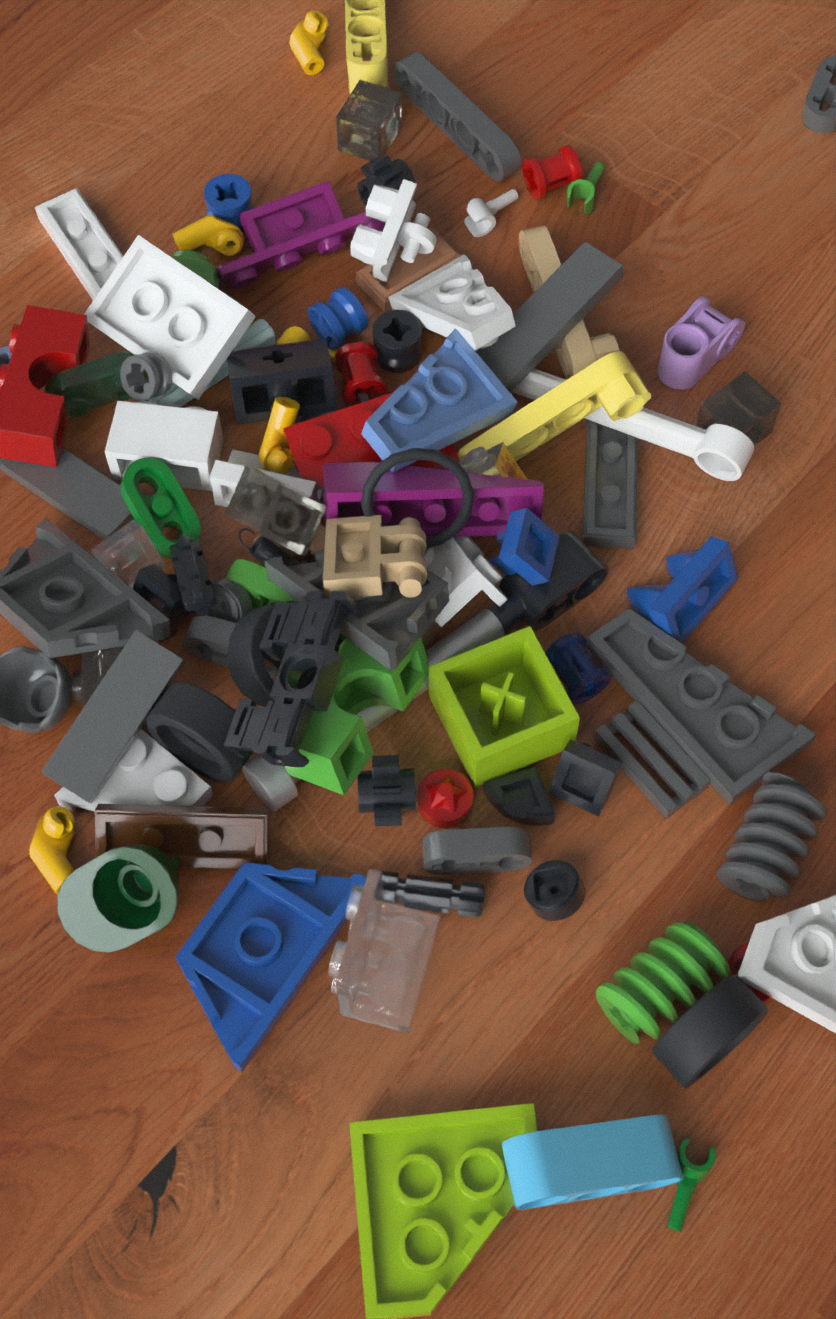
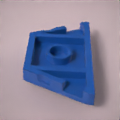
M243 863L175 956L183 974L237 1070L243 1073L371 887L368 877L362 874H352L351 878L317 875V870L292 868L282 871L275 869L272 865Z

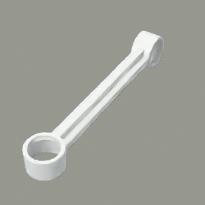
M533 369L512 392L536 400L566 380ZM603 407L585 417L587 420L692 457L704 472L725 481L740 479L755 449L752 441L744 433L731 426L713 424L705 430L644 407L628 419H619L615 422L610 419Z

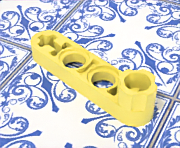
M345 0L346 60L349 93L352 99L359 100L361 104H376L382 98L387 97L390 92L385 0ZM372 57L371 61H363V58Z
M616 351L600 358L463 446L457 452L462 468L467 473L494 476L499 473L495 466L503 443L514 460L518 461L601 407L604 408L610 419L614 422L619 419H628L643 409L644 404L651 399V393L626 354L622 351Z

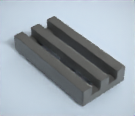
M638 700L629 705L628 711L624 714L620 712L614 716L609 725L605 726L603 724L595 730L594 739L608 755L611 754L618 761L622 762L620 768L666 819L709 787L711 779ZM633 723H635V725L645 734V736L655 745V747L665 756V758H666V759L675 767V769L685 778V780L690 784V786H688V785L680 778V776L670 767V765L660 756V754H659V753L650 745V743L640 734V732L632 725ZM621 733L647 765L676 794L674 798L671 799L615 736Z

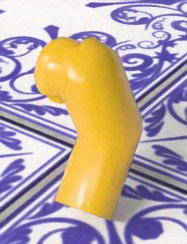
M319 11L308 12L305 20H301L292 32L289 41L291 50L304 72L311 76L318 74L324 67V60L317 49L325 38L326 34L324 31L328 28V20Z
M212 215L206 216L172 233L179 250L193 251L206 245L225 256H235L242 250L244 243L243 233L236 225Z
M287 397L275 398L258 454L260 465L265 471L286 475L293 468L294 462L283 428L294 425L300 404L293 399Z
M61 806L50 808L40 818L29 849L31 859L57 895L63 881L75 871L66 858L74 834L75 817L69 809Z

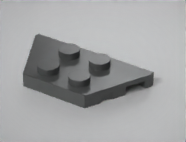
M48 519L41 521L36 526L37 538L28 548L19 546L10 556L8 565L0 570V614L49 658L125 646L135 630H138L153 641L164 640L170 636V622L166 616Z
M325 549L314 551L316 562L287 567L283 564L282 556L266 560L265 566L268 580L299 603L309 604L310 602L305 599V596L310 591L324 592L323 570ZM427 569V580L422 585L421 593L412 598L403 596L400 593L399 585L395 581L383 582L382 595L367 596L360 600H353L361 607V613H347L340 633L391 671L399 666L450 601L448 582Z

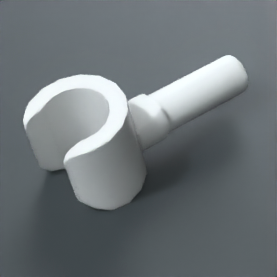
M511 189L487 203H484L480 198H474L469 202L467 212L470 216L465 218L464 223L474 237H482L492 231L496 224V218L493 215L498 210L518 199L517 191Z

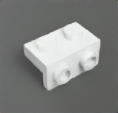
M469 536L452 537L442 545L427 548L423 555L427 563V569L448 582L450 601L435 619L441 627L481 590L499 607L508 600L496 585L503 578L502 575L483 556L484 552Z

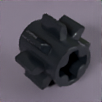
M385 155L382 158L378 156L361 167L366 178L358 182L357 189L362 202L367 206L374 185L399 190L403 179L416 183L411 169L403 160L395 159L391 161L389 155Z
M399 755L372 756V770H362L358 775L359 813H374L375 827L402 826L401 811H416L414 768L399 769Z

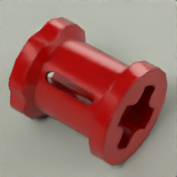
M570 145L561 147L556 154L538 160L534 157H529L522 162L525 185L535 200L543 199L546 196V192L565 185L569 186L571 182L583 177L577 153Z
M360 341L346 344L335 354L337 371L343 374L345 382L342 391L343 399L349 407L358 404V393L367 392L369 396L388 392L384 379L378 375L376 367L378 363L377 349L368 342Z

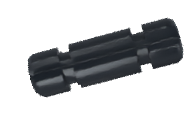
M181 535L177 537L178 543L170 546V555L183 605L186 611H196L198 617L208 614L207 608L215 606L216 597L201 544L198 540H189L188 535Z
M382 870L377 871L373 878L371 897L372 902L377 905L395 907L396 902H403V908L449 914L450 909H457L458 915L479 917L483 912L485 887L481 883L462 881L461 886L453 885L452 879L407 874V878L403 879L398 878V872Z

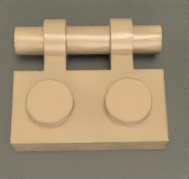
M381 515L326 519L323 570L325 594L330 598L333 591H342L352 600H360L367 596L382 595L383 582L395 581L399 585L400 593L403 596L409 598L418 596L422 591V585L427 580V563L423 558L426 552V535L420 528V523L416 519L408 517L404 518L399 525L382 527Z

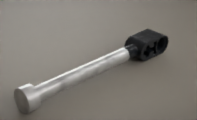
M573 531L562 533L559 535L549 582L532 586L518 573L505 575L498 587L508 600L500 607L494 602L427 649L425 652L429 665L432 666L497 640L523 621L528 626H531L534 631L546 627L592 594L607 577L609 568ZM429 676L412 700L429 689ZM377 705L365 708L356 715L362 717L368 732L398 710L388 706ZM259 755L243 765L242 770L250 786L272 812H276L298 796L295 783L301 779L289 775L285 766L272 765Z

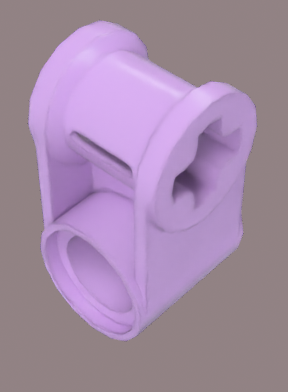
M705 296L699 297L690 306L686 314L669 328L665 334L657 366L659 379L666 386L673 389L684 390L693 387L719 360L724 359L732 351L744 331L745 322L740 318L730 319L711 307L710 299Z

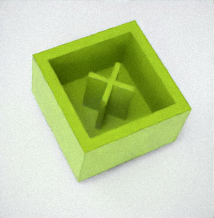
M531 626L429 666V698L474 788L483 785L484 781L507 775L562 752L570 739L576 741L580 717Z

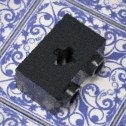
M326 338L232 351L227 358L237 425L268 421L275 398L287 397L298 402L300 407L297 416L337 411L333 369Z

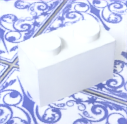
M117 401L105 448V455L112 479L121 481L127 467L137 459L155 458L164 462L172 470L181 488L212 491L209 476L215 460H220L224 442L219 412L208 411L197 406L181 408L157 405L149 401H139L136 403Z

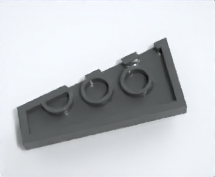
M630 608L587 638L586 648L633 700H638L711 779L710 785L729 805L761 783L763 775L767 772L774 773L809 747L816 737L814 732L802 724L795 727L776 714L775 710L777 707L759 695L753 698L728 681L729 675L713 664L707 667L685 652V645Z

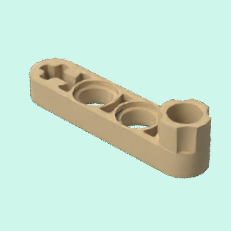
M545 225L519 232L521 258L534 293L562 265ZM583 319L554 347L566 380L600 358L620 350L615 336L610 335V333L589 337Z

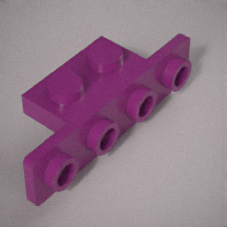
M329 181L242 212L239 219L254 253L219 266L217 268L220 277L219 287L231 283L233 289L246 286L259 278V272L275 267L277 272L291 269L303 262L302 256L317 250L321 256L331 254L346 246L345 240L354 236L359 224L383 232L386 222L366 216V211L344 219Z

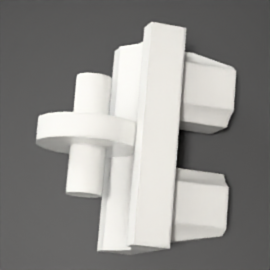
M403 179L399 190L379 185L373 186L366 206V216L386 222L383 232L359 224L351 241V256L373 265V277L387 282L400 246L404 247L400 257L408 263L414 262L417 253L429 254L434 250L437 239L433 232L427 229L430 222L429 216L418 213L414 223L410 222L416 207V203L412 200L417 189L416 183Z

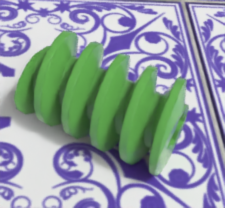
M684 921L683 924L677 922L667 927L665 938H654L649 943L648 953L640 952L632 957L630 962L631 969L622 967L615 971L613 976L614 984L609 982L601 983L595 993L597 1002L611 1023L631 1043L638 1045L640 1041L637 1033L640 1030L656 1040L661 1036V1030L655 1020L657 1015H660L672 1024L679 1019L677 1011L672 1004L673 1001L677 1000L687 1008H691L697 1002L689 987L694 985L704 993H708L714 988L707 974L709 970L724 979L730 976L731 970L718 946L708 934L690 921Z

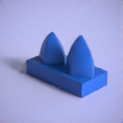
M711 536L699 550L684 551L666 557L667 569L673 578L669 585H641L627 588L626 591L632 607L643 618L680 643L687 639L738 579L729 542Z

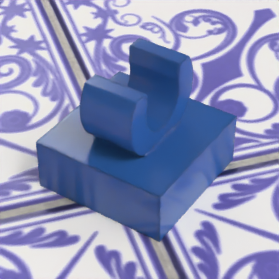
M528 508L510 512L506 530L500 532L496 539L502 544L500 555L493 557L491 564L505 575L518 573L532 586L549 582L560 536Z

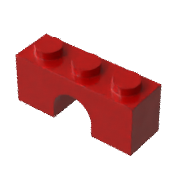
M27 305L21 324L15 323L13 325L9 343L12 356L9 364L3 363L0 367V458L57 468L68 428L65 397L40 391V389L48 384L58 382L74 385L80 384L90 348L87 315Z

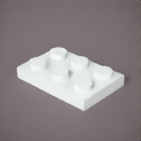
M139 235L84 313V315H87V321L134 355H140L148 351L157 352L162 355L169 364L172 382L196 399L201 397L256 317L247 308Z

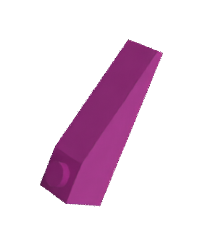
M380 462L323 463L325 527L326 519L364 516L361 507L363 485L373 468ZM406 466L393 473L389 470L382 475L374 489L372 505L375 514L381 515L383 526H396L404 518H414L420 523V528L425 532L426 537L439 534L453 523L461 510L463 493L459 480L450 470ZM468 473L474 491L472 512L461 531L453 537L498 535L506 530L510 512L528 508L542 520L543 482Z

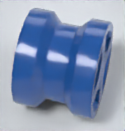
M235 174L218 175L208 181L204 188L207 216H216L232 223L243 233L244 228L239 219L242 212L253 209L251 204V188L248 181Z
M339 287L330 295V300L326 303L316 302L307 310L313 330L319 339L326 338L327 347L333 350L342 346L349 334H360L368 327V318L363 306L356 296L345 287Z

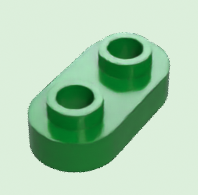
M140 458L132 462L127 467L121 480L120 491L122 498L151 549L158 555L171 559L170 546L178 543V540L172 541L167 539L163 534V529L173 528L178 532L179 536L188 535L189 540H199L201 534L199 518L172 470L164 462L155 458ZM141 483L149 484L154 489L155 494L151 496L142 494L138 489V485Z

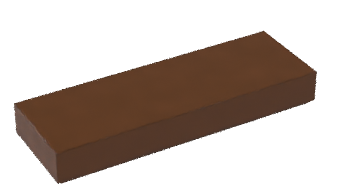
M99 803L95 808L96 858L114 848L144 844L154 846L165 853L168 858L178 856L181 860L179 867L240 868L243 863L269 865V808Z

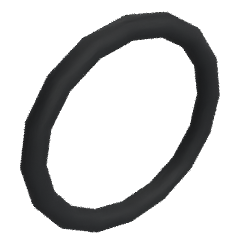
M411 448L391 454L373 468L363 485L361 507L364 516L376 515L372 505L374 489L382 475L397 464L414 459L428 460L448 468L459 480L463 493L461 510L450 526L437 535L426 537L427 549L444 544L461 531L471 516L474 491L468 473L454 458L434 449Z

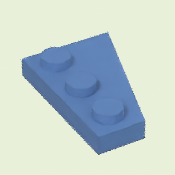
M455 328L447 336L439 350L434 355L430 354L420 364L418 371L405 385L401 384L366 420L361 434L382 461L391 454L411 448L440 450L512 415L518 402ZM414 459L397 464L390 471L393 473L418 460Z

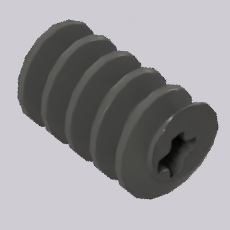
M767 772L763 775V786L758 788L753 795L754 805H751L744 814L745 824H742L736 830L735 843L725 853V861L727 863H723L717 869V878L726 888L737 895L754 901H764L770 895L780 898L790 895L791 887L779 876L786 878L798 877L800 867L791 858L803 859L808 856L809 847L801 839L812 840L816 838L818 828L811 820L821 821L827 815V808L814 797L811 791L797 780L780 773Z

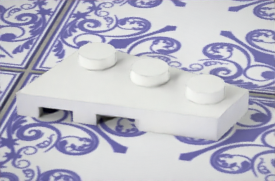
M465 254L388 297L392 310H405L412 313L419 319L422 327L445 337L456 328L475 350L493 345L497 342L500 335L516 327L510 306L493 287L486 286L483 275L478 269H472L470 260Z

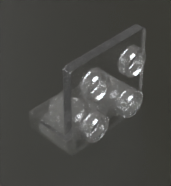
M369 868L364 886L354 884L346 910V919L351 920L348 941L338 940L332 953L328 976L334 977L331 993L338 995L342 1016L409 1033L439 928L440 916L384 902L382 871Z

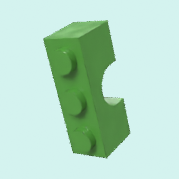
M346 638L342 642L338 654L345 660L327 712H312L299 752L310 761L301 768L285 766L289 775L345 795L374 754L362 717L356 714L365 708L377 705L388 706L400 711L405 710L429 676L430 665L422 638L418 640L399 666L391 671Z

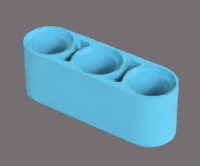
M651 1115L543 1130L515 1136L502 1142L516 1209H530L645 1191L671 1185L684 1179L667 1115Z

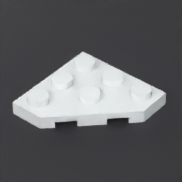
M836 895L755 924L737 975L744 983L836 1033Z

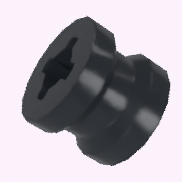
M390 310L378 316L373 324L372 332L374 346L378 353L377 364L383 370L391 373L410 371L418 365L422 355V344L420 342L422 326L419 319L405 310Z

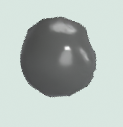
M25 646L14 647L1 654L0 723L14 730L29 734L50 730L60 723L71 705L74 683L64 663L55 657L49 658L42 651Z

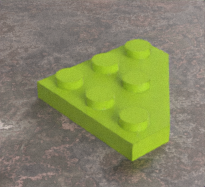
M534 1103L349 1122L366 1319H402L429 1316L434 1312L515 1205L502 1142L515 1136L537 1132Z

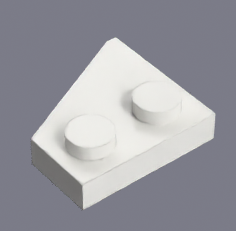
M141 729L92 804L86 802L65 787H62L54 796L61 807L74 811L76 807L95 811L99 803L203 806L213 796L210 785Z

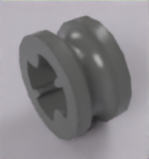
M148 351L140 355H133L126 358L122 363L120 370L121 382L124 390L133 399L145 401L164 395L170 389L172 382L171 370L168 362L159 353ZM144 371H147L149 381H145Z

